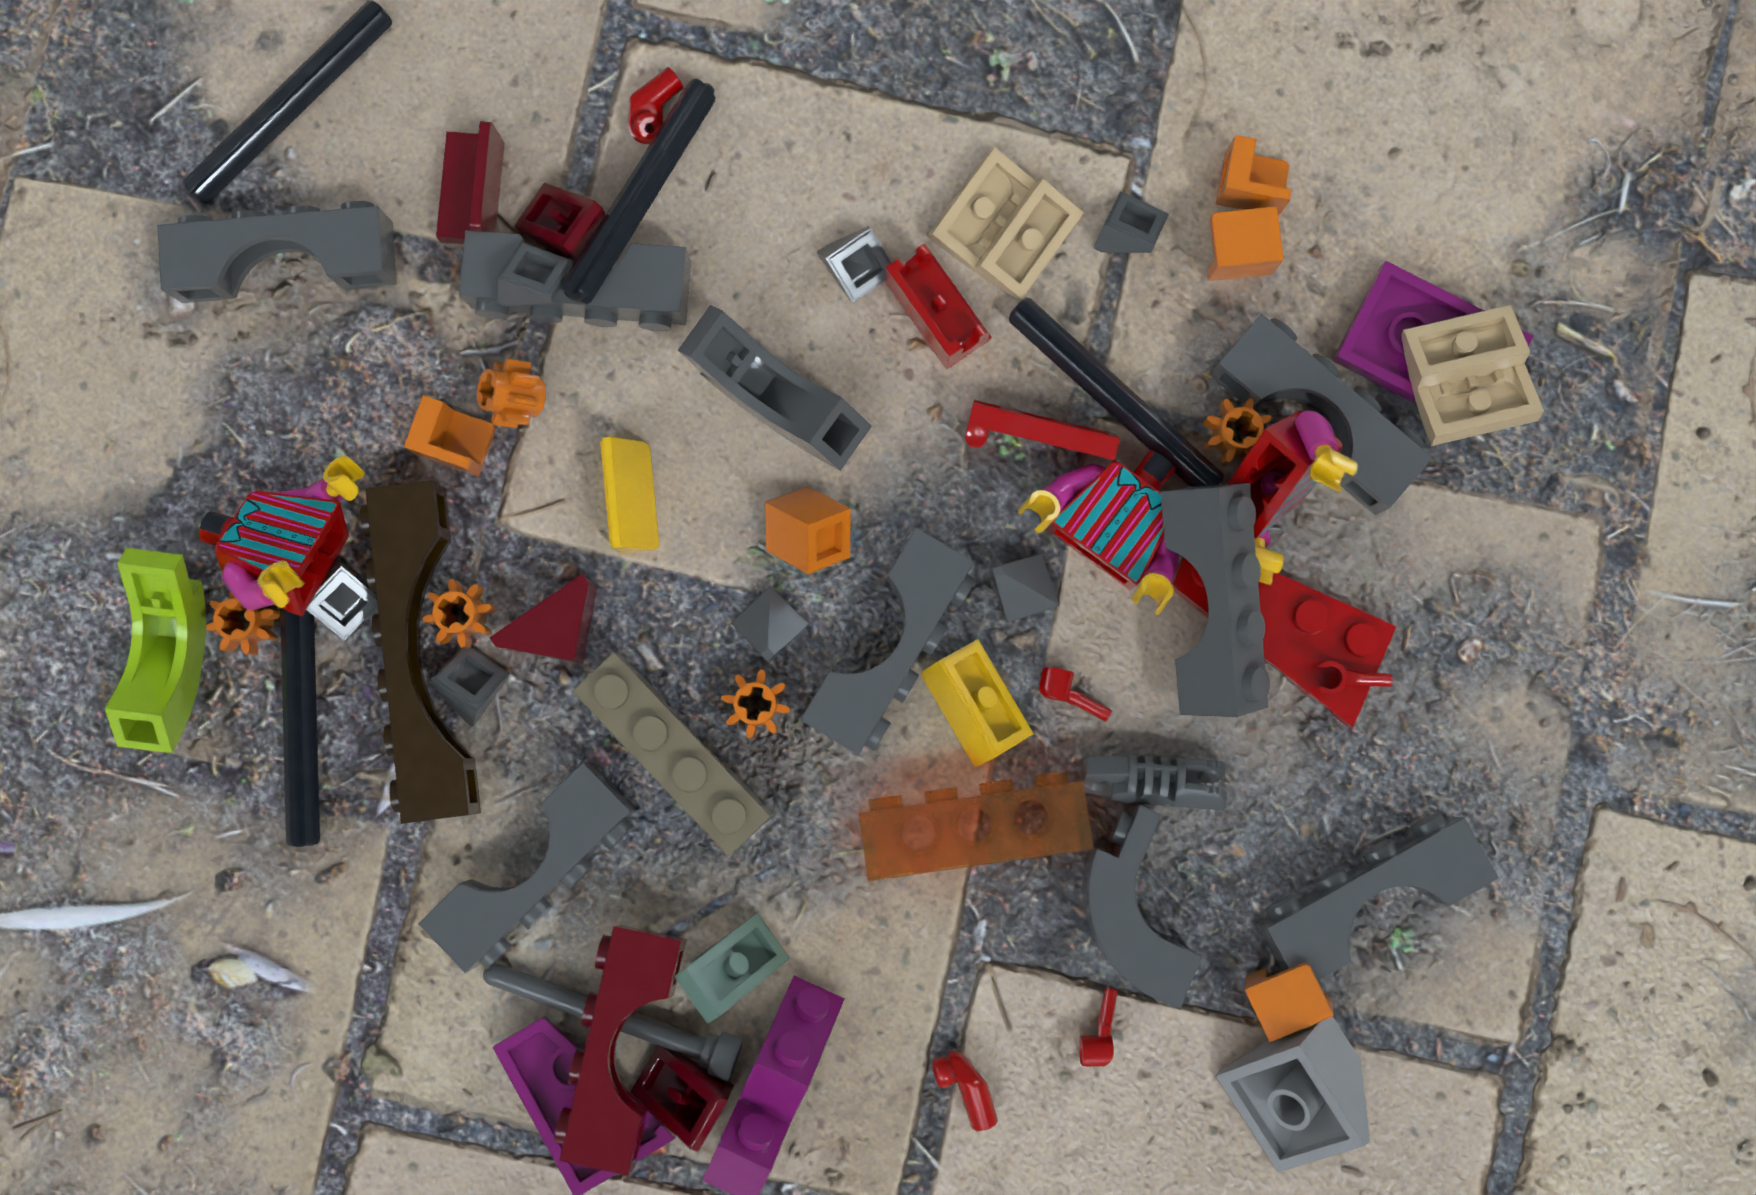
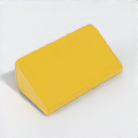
M602 437L600 446L610 546L620 554L654 551L659 548L660 544L650 447L643 441Z
M978 639L922 671L921 676L974 766L978 767L996 758L1034 734Z

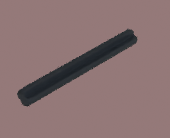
M368 0L184 178L183 185L187 191L203 204L210 203L392 25L389 14L373 0Z
M696 78L689 81L562 283L565 295L570 300L576 301L581 305H587L592 302L715 103L714 88L709 83H704Z
M1026 297L1014 307L1008 318L1010 323L1149 450L1155 451L1169 460L1176 468L1175 473L1190 487L1221 484L1224 479L1223 472L1031 298Z
M280 608L286 843L291 847L314 846L320 841L314 615L306 610L303 616H299Z

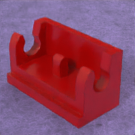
M926 244L918 246L916 254L907 262L902 263L901 260L897 259L886 266V285L946 370L991 340L992 337Z

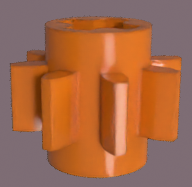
M506 358L504 363L495 361L493 369H486L481 374L477 386V402L482 410L493 412L492 425L517 428L518 424L528 426L529 417H537L542 412L546 400V387L541 377L530 375L531 362Z
M1226 398L1219 404V411L1223 418L1208 416L1202 423L1206 428L1213 430L1212 438L1203 448L1204 450L1215 448L1222 454L1221 465L1224 467L1234 457L1240 456L1243 462L1263 433L1264 425L1272 419L1271 415L1260 417L1253 410L1254 399L1249 398L1241 407L1234 408L1232 402ZM1234 422L1242 425L1241 434L1246 437L1240 443L1232 440L1234 431L1229 427Z
M449 579V592L442 595L429 592L427 596L434 602L432 614H427L422 619L423 622L435 624L441 629L436 635V642L446 644L456 634L460 647L469 649L472 644V635L477 633L491 635L492 632L485 623L487 614L497 611V608L490 604H483L478 600L483 594L484 587L475 583L464 594L460 582L455 579ZM455 604L464 606L463 611L469 615L468 621L465 624L456 622V616L451 613Z
M229 591L230 598L223 602L211 600L209 604L215 610L213 622L206 625L205 629L218 632V634L224 637L219 645L220 650L232 652L240 644L244 654L258 655L259 648L257 643L265 639L277 641L278 637L272 630L274 628V620L280 618V611L271 610L268 607L248 610L241 605L231 591ZM242 612H245L244 617L250 622L247 630H243L244 624L238 620Z
M762 669L757 674L756 682L747 683L745 678L737 674L735 680L740 689L736 695L727 694L721 697V700L734 704L735 714L727 719V725H735L741 720L747 723L746 735L750 739L754 738L757 726L765 725L773 734L778 733L777 725L773 721L777 712L782 714L791 713V708L779 704L777 697L787 688L785 683H779L773 688H769L765 685L767 680L766 671ZM756 689H763V698L771 702V709L769 712H760L757 720H751V711L742 707V701L744 697H753Z

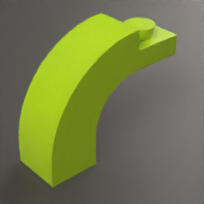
M126 548L117 565L131 610V646L124 673L106 705L105 711L117 747L173 753L190 717L199 687L206 641V606L201 580L189 579L184 557L181 554Z

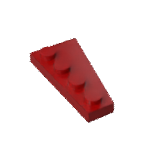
M1182 556L1171 583L1174 592L1208 618L1209 604L1204 583L1193 565ZM1273 572L1271 585L1258 582L1260 613L1265 621V635L1263 638L1264 662L1269 663L1292 681V685L1306 696L1315 699L1332 713L1334 718L1347 728L1354 727L1371 686H1345L1337 694L1329 695L1322 693L1315 686L1331 688L1337 684L1339 674L1333 667H1316V665L1322 661L1330 660L1340 663L1346 670L1377 673L1397 626L1284 575Z

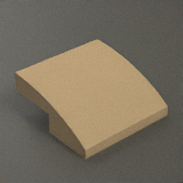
M994 147L983 157L927 237L988 282L1014 298L1021 300L1084 212L1046 180L1040 179L1035 181Z
M1511 305L1403 330L1401 336L1408 373L1430 446L1524 425L1540 419L1544 409L1525 365L1530 350Z

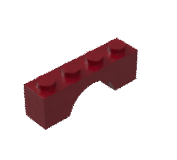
M624 925L613 926L611 936H602L595 961V968L603 970L598 993L589 992L582 1016V1026L590 1027L585 1050L576 1049L569 1071L568 1084L577 1085L571 1108H562L555 1131L554 1142L563 1144L559 1161L626 1176L635 1168L648 1108L632 1097L620 1079L616 1065L617 1041L624 1024L637 1009L654 1001L669 999L674 995L677 980L674 976L680 971L687 939Z

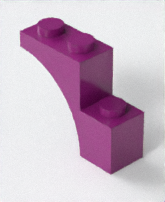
M795 975L793 976L702 1181L732 1195L760 1194L773 1168L789 1126L810 1086L845 998Z

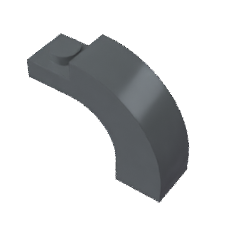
M712 305L708 307L677 350L702 371L700 373L701 376L752 416L796 446L840 471L872 427L842 397L812 383L790 369L757 343L724 311Z
M1132 804L1129 813L1121 810L1113 824L1108 840L1115 844L1112 854L1093 846L1090 847L1085 862L1082 884L1085 916L1097 946L1109 963L1124 978L1143 993L1180 1010L1202 956L1154 933L1146 924L1139 911L1135 895L1136 877L1161 814L1144 806Z

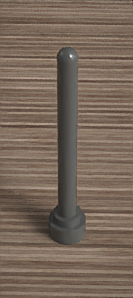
M497 963L488 970L484 969L483 979L490 986L580 1018L583 1016L588 995ZM636 1012L629 1017L621 1030L625 1034L699 1059L698 1066L708 1069L707 1075L725 1082H729L744 1041V1038L724 1031L721 1032L720 1036L709 1033L706 1038Z

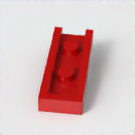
M975 399L965 434V440L972 448H980L985 445L989 430L1111 460H1115L1120 442L1119 436L1115 433Z

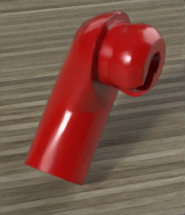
M670 67L657 74L629 98L628 129L631 136L639 143H651L663 124V105L684 89L683 84Z
M948 1051V1056L935 1058L931 1066L937 1085L940 1088H947L952 1084L958 1083L971 1128L975 1131H985L994 1127L998 1122V1117L988 1084L964 1054Z

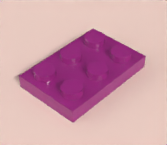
M1385 261L1376 273L1332 361L1417 404L1404 354L1401 336L1403 330L1484 310ZM1522 330L1529 346L1534 336Z

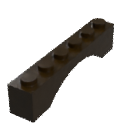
M433 480L366 488L367 504L361 505L360 521L364 535L367 538H371L373 559H368L366 562V577L370 590L376 592L378 614H373L372 633L375 644L378 647H382L384 669H379L377 681L380 697L383 702H388L390 724L384 726L383 738L388 757H394L396 779L391 780L389 787L392 809L395 813H400L401 824L480 814L481 806L476 760L455 739L439 716L427 689L420 659L419 624L425 593L438 562L451 543L446 488Z

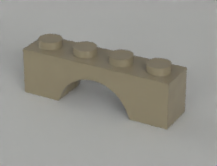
M613 652L572 691L728 856L735 853L774 815L756 794L689 730L656 689L623 655Z

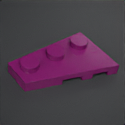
M546 1016L495 1044L492 1047L572 1194L583 1195L616 1175L617 1173L559 1161L563 1144L554 1142L555 1131L562 1108L572 1107L577 1085L568 1084V1077L575 1051L581 1048ZM649 1109L637 1161L676 1139V1135Z

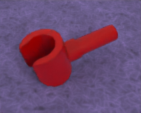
M1330 660L1322 661L1316 665V667H1333L1339 674V680L1335 686L1331 688L1315 686L1320 692L1329 695L1341 692L1345 686L1391 687L1393 683V677L1390 673L1346 670L1340 663Z
M1057 667L1043 668L1039 684V690L1043 697L1077 706L1105 722L1109 719L1112 712L1111 709L1081 692L1071 690L1074 672Z
M1106 987L1104 989L1097 1024V1035H1081L1079 1038V1057L1082 1066H1106L1113 1059L1114 1045L1111 1036L1113 1027L1111 1026L1118 990Z

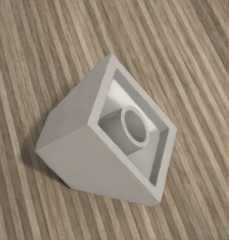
M1333 1017L1272 1042H1269L1267 1039L1221 1069L1216 1075L1277 1172L1364 1147L1370 1140L1361 1059Z

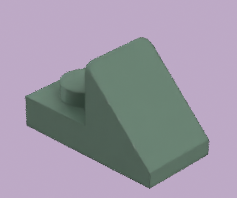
M756 913L694 958L687 967L674 977L708 1024L721 1016L789 960L790 957L761 916Z

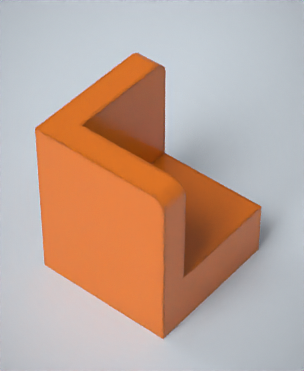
M1235 135L1224 154L1215 204L1242 210L1277 206L1279 216L1290 202L1292 190L1286 188L1289 163L1284 160L1254 155L1257 139Z
M1277 206L1216 212L1210 218L1214 260L1207 269L1209 281L1272 275L1284 261Z
M423 395L404 448L419 457L479 477L496 428L490 422L454 411L446 403Z
M804 487L765 502L766 549L769 553L808 575L850 558L851 508L810 487Z
M1307 962L1270 976L1267 968L1246 975L1245 992L1269 1042L1334 1016L1331 998L1328 992H1323L1311 965Z

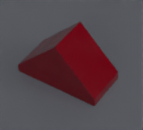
M544 182L514 227L553 254L573 260L572 266H574L606 213L603 207L595 200Z
M581 574L489 638L495 647L583 664L598 588L591 578Z
M657 1045L633 1086L631 1093L690 1150L699 1152L727 1103L734 1084L707 1075L708 1069L698 1066V1063L679 1052Z

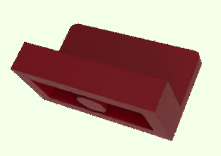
M480 121L478 134L446 131L436 238L441 243L464 245L465 230L496 233L505 142L492 122Z

